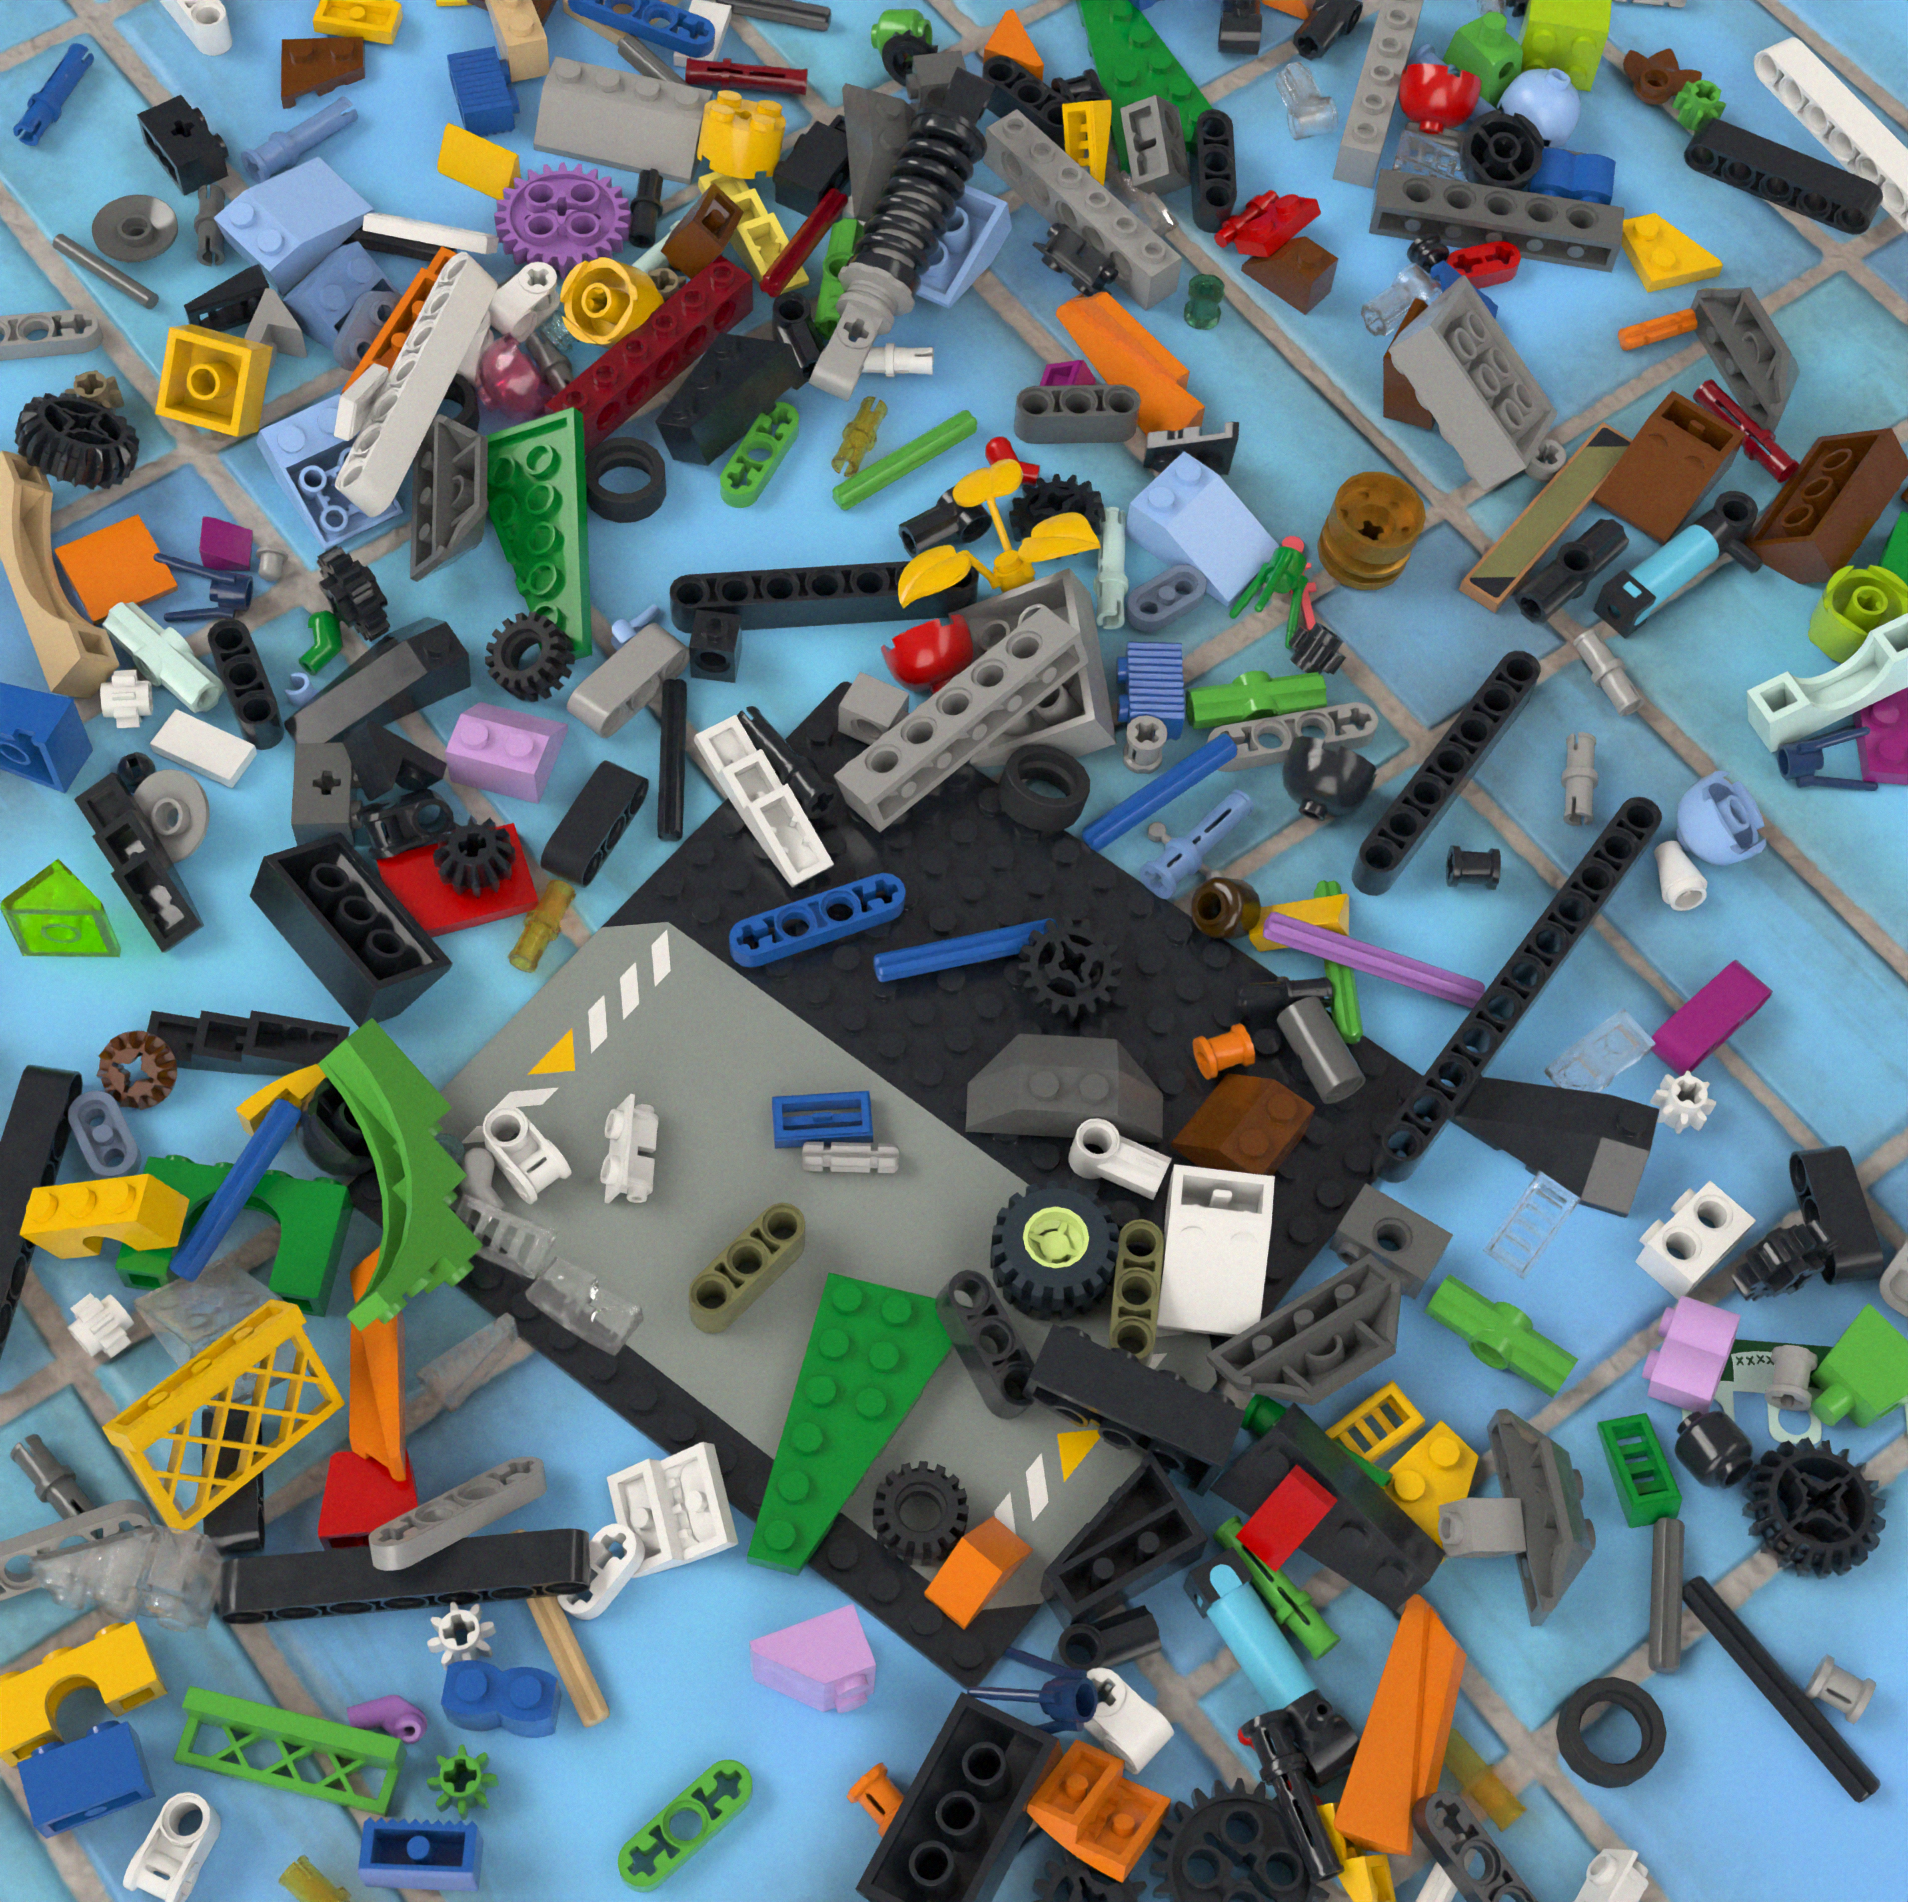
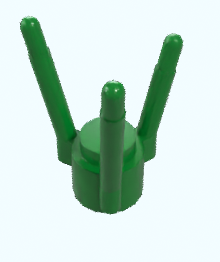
M1286 546L1276 548L1269 563L1262 565L1257 577L1230 611V618L1235 619L1238 617L1264 583H1266V586L1254 607L1256 612L1263 611L1273 592L1285 594L1291 589L1293 595L1285 647L1292 649L1293 647L1288 642L1297 631L1302 595L1308 583V579L1302 575L1307 565L1303 554Z

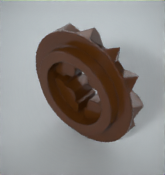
M138 1030L124 1032L111 1039L104 1050L98 1055L100 1062L96 1076L101 1079L105 1088L104 1092L110 1094L119 1102L120 1107H132L143 1110L155 1106L167 1098L175 1086L177 1079L175 1056L170 1047L161 1038L152 1033ZM142 1055L140 1060L142 1061L141 1070L147 1073V1076L150 1078L142 1077L136 1080L134 1085L129 1086L131 1083L129 1080L131 1072L124 1069V1066L121 1064H131Z

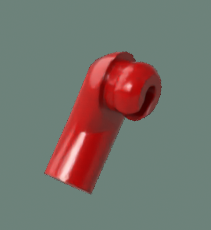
M997 436L987 443L985 456L990 466L999 460L1013 459L1019 463L1023 472L1021 484L1037 486L1040 465L1019 461L1010 441L1003 436Z

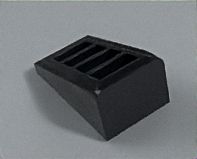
M257 264L241 271L185 304L184 309L188 323L221 332L251 322L265 289H270L260 265ZM208 313V317L203 320L200 319V315Z

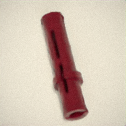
M691 58L686 60L685 81L689 85L721 87V91H730V88L802 94L806 96L808 69L806 68L795 69L732 63L730 58H723V62Z
M1713 379L1707 380L1699 386L1693 395V399L1708 412L1746 434L1741 446L1744 448V455L1749 460H1757L1778 483L1785 482L1796 472L1799 463L1792 459L1775 442L1776 435L1769 429L1763 430ZM1723 407L1741 425L1738 426L1721 408ZM1753 436V437L1770 453V455H1768V454H1767L1753 439H1751L1750 437Z

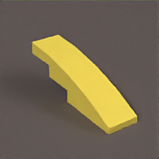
M712 172L699 177L698 187L702 195L709 186L715 183L744 211L729 241L753 277L760 283L763 275L789 243L774 212L768 214L756 189H749L744 179L727 176L718 172ZM802 266L781 294L809 284V278Z

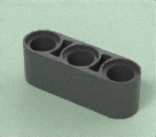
M1126 385L1027 387L1017 395L1014 432L1020 440L1030 444L1124 442L1131 439L1136 433L1141 399L1135 389Z

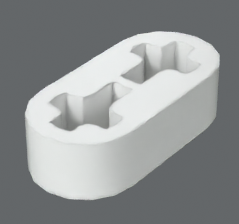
M610 1524L603 1527L589 1542V1591L593 1594L591 1599L586 1603L579 1599L577 1594L557 1596L558 1603L562 1608L580 1620H590L603 1613L644 1560L645 1548L643 1541L634 1531L623 1524ZM615 1541L623 1544L624 1549L628 1551L621 1560L618 1557H613L612 1552L609 1550V1547Z

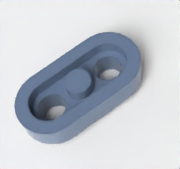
M368 291L359 296L333 346L334 357L343 369L355 371L396 308L398 302L389 293ZM380 306L383 307L385 312L384 318L381 321L377 316ZM360 343L363 344L365 349L364 355L361 358L357 354V347Z
M1176 565L1137 587L1128 597L1126 616L1129 623L1138 630L1154 632L1199 607L1204 600L1207 587L1204 574L1191 565ZM1177 591H1185L1188 595H1181ZM1148 611V612H1151V613H1153V614H1146V613H1143V612Z
M89 1091L78 1096L69 1108L68 1121L94 1176L101 1180L135 1175L141 1166V1153L116 1100L110 1094L103 1091ZM97 1117L105 1118L101 1125L90 1126L93 1119ZM113 1158H124L120 1165L115 1167L108 1166Z

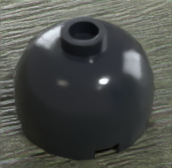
M1493 110L1479 116L1469 126L1459 153L1461 170L1467 181L1493 187L1522 190L1536 176L1543 161L1542 150L1544 149V142L1536 125L1524 115L1514 113L1513 116L1500 114L1502 110Z
M1306 736L1295 737L1285 758L1282 778L1288 795L1300 805L1298 811L1310 819L1324 821L1326 816L1341 817L1351 814L1358 809L1365 801L1377 776L1375 774L1377 770L1375 766L1366 758L1343 746H1340L1338 752L1322 749L1326 740Z
M329 1078L323 1079L310 1092L299 1108L301 1117L296 1124L295 1130L299 1147L310 1162L320 1170L331 1175L358 1176L375 1168V1163L360 1126L342 1095Z

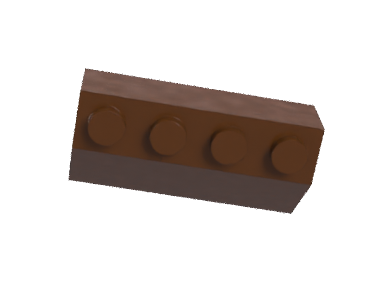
M1892 428L1818 437L1799 464L1796 472L1789 478L1744 544L1763 560L1764 565L1798 584L1828 583L1837 571L1848 564L1908 475V459Z

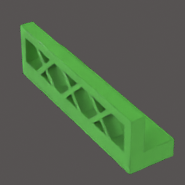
M189 1685L182 1704L183 1710L188 1715V1720L173 1758L176 1764L387 1817L407 1756V1750L401 1739ZM202 1724L222 1728L231 1744L211 1757L192 1753ZM232 1731L248 1736L237 1741ZM262 1739L276 1742L284 1759L264 1770L254 1769L249 1766L242 1752L244 1749ZM285 1745L301 1749L289 1755ZM315 1752L328 1755L336 1772L316 1784L302 1781L294 1764ZM236 1755L241 1765L225 1760ZM337 1758L352 1761L353 1763L341 1768ZM366 1766L387 1770L378 1800L356 1795L347 1777ZM289 1768L294 1778L278 1775V1773ZM342 1781L347 1792L330 1787Z

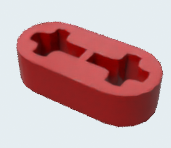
M1494 241L1454 251L1448 256L1447 263L1462 276L1465 275L1469 282L1477 289L1511 281L1516 276L1521 254L1518 248L1510 242Z

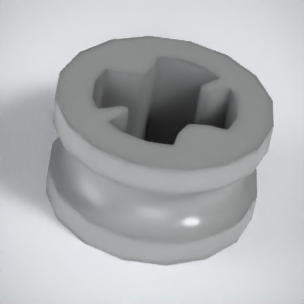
M1543 439L1527 468L1524 470L1533 480L1549 483L1564 466L1566 451L1556 441ZM1538 457H1542V461L1547 458L1552 461V464H1548V460L1545 461V464L1541 463Z

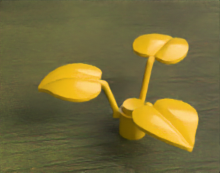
M1013 459L999 460L989 468L983 467L967 474L953 489V498L959 506L973 507L987 501L1004 552L994 560L993 573L968 550L956 553L951 545L935 547L913 558L904 568L898 583L899 601L904 609L918 598L949 588L968 574L971 565L989 581L992 589L1000 587L1002 593L1036 581L1032 562H1040L1101 548V545L1087 519L1079 513L1069 512L1040 522L1033 528L1031 537L1022 540V545L1018 551L1012 550L995 498L1016 491L1022 483L1023 472L1017 461Z

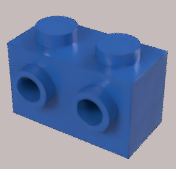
M112 1720L97 1724L87 1730V1736L68 1744L56 1741L42 1745L31 1752V1758L17 1763L33 1825L46 1839L156 1797L139 1736L128 1721L119 1723V1721Z

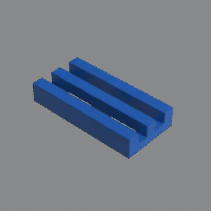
M870 1091L772 1097L775 1149L803 1147L806 1142H824V1145H831V1142H873ZM861 1108V1112L832 1114L831 1112H822L807 1116L783 1117V1112Z

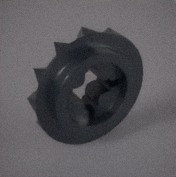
M910 29L904 34L895 32L882 49L884 67L896 82L906 87V74H912L913 61L905 62L908 55L913 57L934 54L938 52V45H929L926 42L925 34L916 37Z

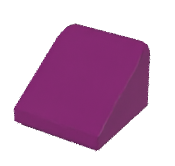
M1084 360L1047 364L1039 386L1095 385L1096 380Z
M203 516L199 546L203 566L214 570L250 571L253 531L223 520Z

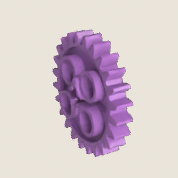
M561 162L558 171L554 172L547 164H544L543 174L540 175L529 169L527 170L528 180L525 181L515 177V189L504 188V199L497 200L496 202L498 212L494 213L497 237L499 238L498 243H503L504 254H513L514 264L516 265L522 264L527 261V265L534 262L546 263L552 266L554 270H559L562 279H566L568 270H572L577 264L585 260L592 261L599 259L598 257L613 259L612 252L622 253L623 241H629L631 212L629 211L628 198H623L621 186L612 187V178L610 176L599 180L598 169L596 168L587 175L583 174L582 164H578L573 171H567L564 162Z

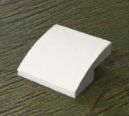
M701 1442L661 1461L648 1458L607 1477L617 1524H623L634 1531L643 1541L645 1548L644 1560L631 1578H638L678 1567L739 1544L714 1444ZM623 1547L624 1556H625L628 1551L625 1550L624 1547Z

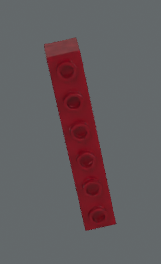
M722 255L718 256L657 308L642 325L623 337L545 404L546 416L572 407L583 414L586 456L594 447L604 441L704 354L719 333H728L753 311L752 276Z

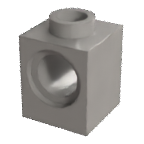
M859 672L839 704L838 731L872 745L885 732L892 729L910 714L908 713L909 693Z
M1464 1498L1439 1505L1438 1533L1442 1540L1443 1551L1446 1553L1444 1558H1500L1527 1551L1521 1498Z

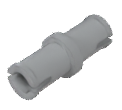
M1590 629L1575 639L1573 646L1578 650L1592 671L1591 680L1596 687L1603 688L1617 709L1618 715L1620 717L1627 716L1639 709L1645 702L1643 697L1639 695L1625 674L1626 665L1621 658L1615 659L1600 636L1598 629Z
M1578 732V744L1576 743V735L1574 733L1567 736L1566 770L1561 775V784L1565 788V813L1563 820L1572 826L1582 825L1581 815L1584 816L1585 825L1593 822V789L1597 787L1599 779L1598 773L1594 770L1596 738L1592 734Z

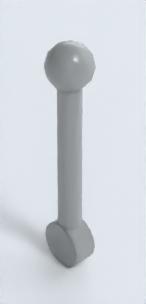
M1153 822L1149 825L1147 836L1153 842L1162 841L1166 845L1172 839L1166 834V826L1161 822ZM1202 862L1201 869L1198 871L1206 876V880L1214 877L1224 878V874L1220 870H1212Z

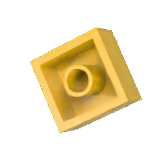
M193 324L169 327L155 414L236 437L258 432L273 346Z

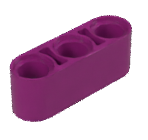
M1734 960L1671 1016L1654 1033L1646 1047L1680 1077L1684 1076L1686 1071L1691 1073L1744 1025L1766 1003L1773 991L1738 960Z

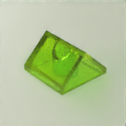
M59 859L55 860L1 901L0 910L22 956L120 957L121 947L102 902Z

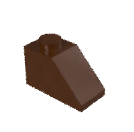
M713 183L672 230L661 252L667 257L668 262L673 268L683 272L692 280L724 251L744 211Z
M1304 236L1290 239L1269 258L1252 256L1242 265L1241 271L1306 315L1331 292L1339 258Z

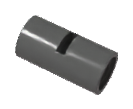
M1312 996L1301 999L1280 1013L1277 1023L1297 1058L1303 1061L1302 1067L1323 1103L1331 1104L1341 1101L1364 1085L1366 1081L1364 1074L1318 997Z

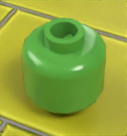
M888 9L881 14L878 24H873L872 46L874 49H878L882 58V49L887 40L895 32L904 34L909 29L916 37L925 34L926 42L932 45L931 23L928 19H924L923 14L917 9ZM908 55L905 62L913 61V57Z

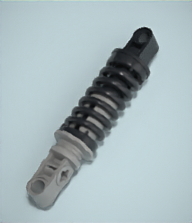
M957 67L943 97L941 107L922 108L915 113L907 135V143L900 149L898 161L895 162L890 170L889 180L885 182L881 189L880 199L876 201L872 208L871 218L864 224L863 236L854 245V256L849 258L838 274V279L845 293L840 295L836 303V310L841 318L827 347L823 349L808 384L848 402L877 335H885L891 331L894 324L893 316H903V314L912 311L915 305V295L921 287L919 275H923L929 270L930 260L928 257L933 256L938 251L939 242L937 238L942 237L948 229L946 219H950L956 212L955 201L959 200L965 193L964 182L971 179L974 173L973 164L980 161L987 151L986 139L976 127L978 120H981L996 87L995 84ZM855 336L858 339L856 342L849 340L850 337Z

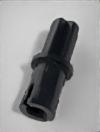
M654 168L642 170L639 173L636 198L630 204L633 218L628 240L633 246L642 249L650 248L654 245L657 219L663 212V206L660 203L663 177Z
M1281 976L1278 977L1276 982L1241 984L1235 989L1236 1007L1240 1012L1279 1010L1281 1013L1293 1003L1312 996L1318 997L1324 1008H1328L1332 1001L1324 997L1333 996L1331 982L1327 977L1289 980L1288 977Z

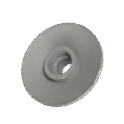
M166 769L148 776L136 789L133 797L146 816L172 863L181 862L190 857L199 848L207 833L210 812L206 793L194 777L183 771Z

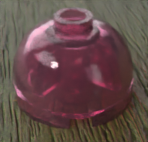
M508 332L494 341L481 356L477 373L483 387L477 390V394L491 413L499 409L507 418L512 420H533L546 414L545 404L553 398L554 394L546 381L544 382L541 378L538 368L530 356L525 353L522 354L517 347L520 345V342L511 332Z

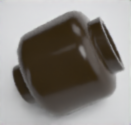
M1214 877L1204 881L1196 889L1192 897L1190 911L1194 924L1202 933L1209 937L1236 940L1247 936L1249 930L1257 925L1261 914V903L1259 895L1253 886L1245 881Z

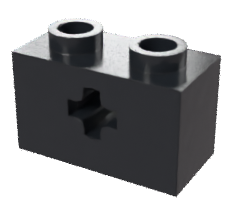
M182 95L137 114L144 144L184 196L199 190L203 185L208 186L228 176L224 158L228 157L229 153L223 139L218 133L211 134L207 121L198 107L192 109Z

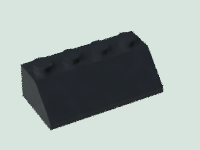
M342 833L263 857L249 897L359 1028L371 1018L379 1023L400 1015L450 970L453 964Z
M961 1692L855 1888L857 1893L870 1902H992L1034 1821L1027 1813L1028 1803L1063 1757L1059 1738Z

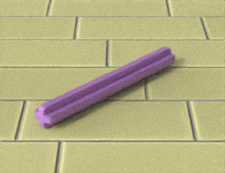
M1271 912L1263 926V937L1267 940L1472 1009L1485 992V985L1478 980L1278 912Z

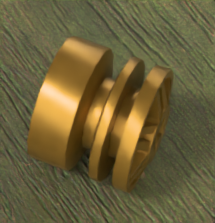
M1362 472L1349 477L1337 491L1317 543L1319 560L1328 574L1341 584L1358 590H1379L1393 584L1403 573L1412 549L1415 547L1426 519L1422 499L1411 485L1400 477L1385 472Z

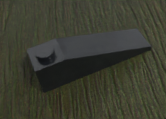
M1482 1077L1451 1122L1494 1150L1503 1149L1527 1165L1525 1170L1539 1178L1540 1175H1543L1565 1189L1564 1195L1576 1203L1626 1218L1650 1154L1660 1109L1610 1094Z

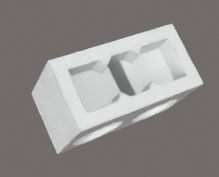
M1711 1181L1698 1193L1689 1188L1671 1207L1670 1210L1675 1216L1666 1224L1658 1219L1639 1240L1645 1247L1635 1262L1678 1301L1681 1295L1686 1297L1743 1240L1756 1221ZM1698 1217L1708 1218L1716 1228L1705 1226ZM1667 1248L1677 1249L1683 1254L1685 1260L1673 1257Z

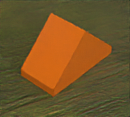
M1014 9L1007 10L984 48L983 65L988 59L995 56L1008 57L1043 81L1044 63Z
M992 1516L960 1539L924 1592V1596L965 1630L1033 1553V1549L997 1518Z

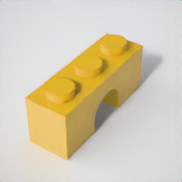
M151 1174L33 1188L19 1235L60 1259L100 1255L104 1237L126 1243L137 1251L177 1247L190 1199Z
M135 1621L127 1625L124 1622H119L106 1626L95 1634L94 1640L75 1649L73 1647L57 1649L46 1655L42 1659V1664L23 1673L13 1671L0 1676V1757L10 1767L31 1758V1752L42 1745L56 1741L63 1742L57 1726V1712L63 1700L77 1690L90 1688L100 1691L106 1706L116 1718L168 1694L147 1639Z

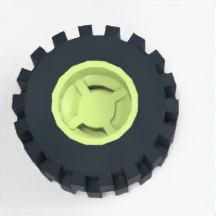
M1047 1181V1188L1042 1190L1039 1189L1037 1183L1026 1187L1025 1197L1016 1192L1009 1198L1008 1208L1002 1207L997 1215L996 1225L993 1226L990 1253V1269H994L993 1281L996 1288L1004 1287L1003 1298L1010 1305L1016 1300L1020 1302L1019 1312L1029 1316L1032 1310L1040 1312L1039 1320L1050 1321L1051 1314L1059 1313L1061 1321L1072 1319L1074 1309H1078L1081 1315L1091 1310L1093 1300L1100 1303L1106 1295L1107 1286L1112 1284L1119 1251L1117 1223H1110L1112 1213L1107 1205L1097 1207V1195L1091 1191L1085 1196L1079 1194L1080 1185L1069 1182L1068 1189L1058 1188V1181Z

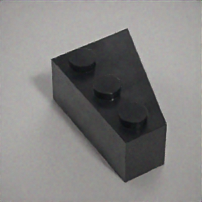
M719 333L655 421L672 459L709 466L747 433L745 425L761 412L769 415L777 408L775 400L791 386L795 390L802 387L806 380L791 344Z
M1151 1450L1141 1460L1140 1465L1123 1485L1113 1492L1108 1498V1502L1094 1518L1084 1525L1044 1571L1040 1592L1064 1630L1073 1624H1089L1201 1559L1208 1537Z

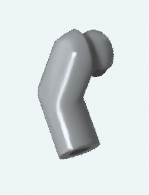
M473 1148L462 1159L461 1169L468 1176L458 1185L482 1217L488 1221L504 1209L506 1204L491 1187L495 1166L492 1154L483 1148Z

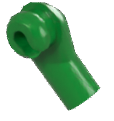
M327 610L315 612L310 616L308 628H312L315 644L298 660L301 667L313 676L325 667L343 647L340 621L332 612Z

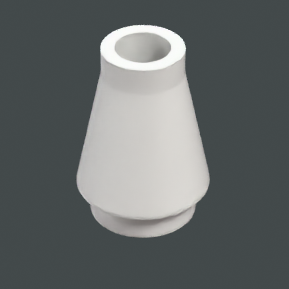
M1667 841L1657 846L1654 850V856L1657 861L1663 901L1670 904L1677 911L1690 910L1700 905L1707 896V880L1684 853L1679 842Z

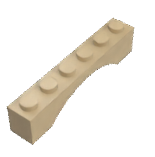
M485 0L501 58L506 59L508 63L511 83L548 75L550 66L547 37L532 0Z
M2 450L0 452V558L50 691L52 693L90 700L101 687V683H105L120 664L107 631L93 626L82 618L68 602L60 586L51 547L53 492L46 475L40 473L39 467L27 464L26 457Z

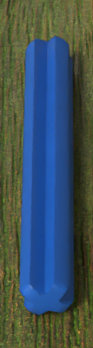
M1220 734L1083 828L1081 837L1084 843L1090 849L1096 852L1100 851L1236 757L1238 750L1236 744L1227 734Z
M1047 918L879 953L874 956V971L878 981L885 982L1020 953L1023 945L1031 946L1028 938L1033 930L1044 935L1043 928L1047 920L1051 919L1057 928L1058 925L1055 919Z
M280 1098L274 1102L170 1263V1270L190 1282L198 1278L299 1121L301 1111L298 1107Z

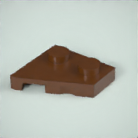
M363 37L282 39L281 101L283 109L296 106L295 98L314 90L318 96H322L334 91L338 86L349 85L365 78V44Z

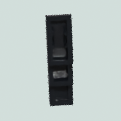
M111 772L77 796L74 801L96 833L92 836L114 869L111 873L112 877L161 952H168L201 929L204 924L183 881L146 816L119 774Z
M201 1010L200 1018L151 1011L147 1032L158 1036L170 1047L179 1068L237 1074L286 1076L297 1070L320 1063L349 1037L350 1027L251 1010L250 1018Z

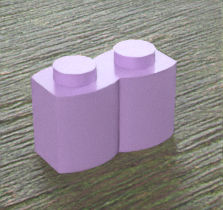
M1682 1295L1676 1310L1666 1307L1658 1330V1336L1664 1337L1665 1341L1660 1351L1650 1350L1642 1374V1378L1650 1380L1647 1396L1692 1412L1699 1411L1703 1415L1709 1413L1738 1331L1741 1315Z

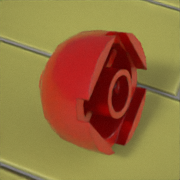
M1425 63L1408 65L1407 70L1404 68L1402 70L1398 100L1401 110L1410 121L1420 125L1419 131L1421 133L1443 135L1444 129L1457 128L1471 116L1479 99L1482 80L1478 76L1461 70L1459 78L1448 73L1449 66Z
M951 615L954 624L943 627L939 618L913 627L892 638L895 646L893 649L883 645L881 653L894 680L905 689L914 692L931 690L932 695H934L948 684L954 676L969 667L973 658V642L963 615Z

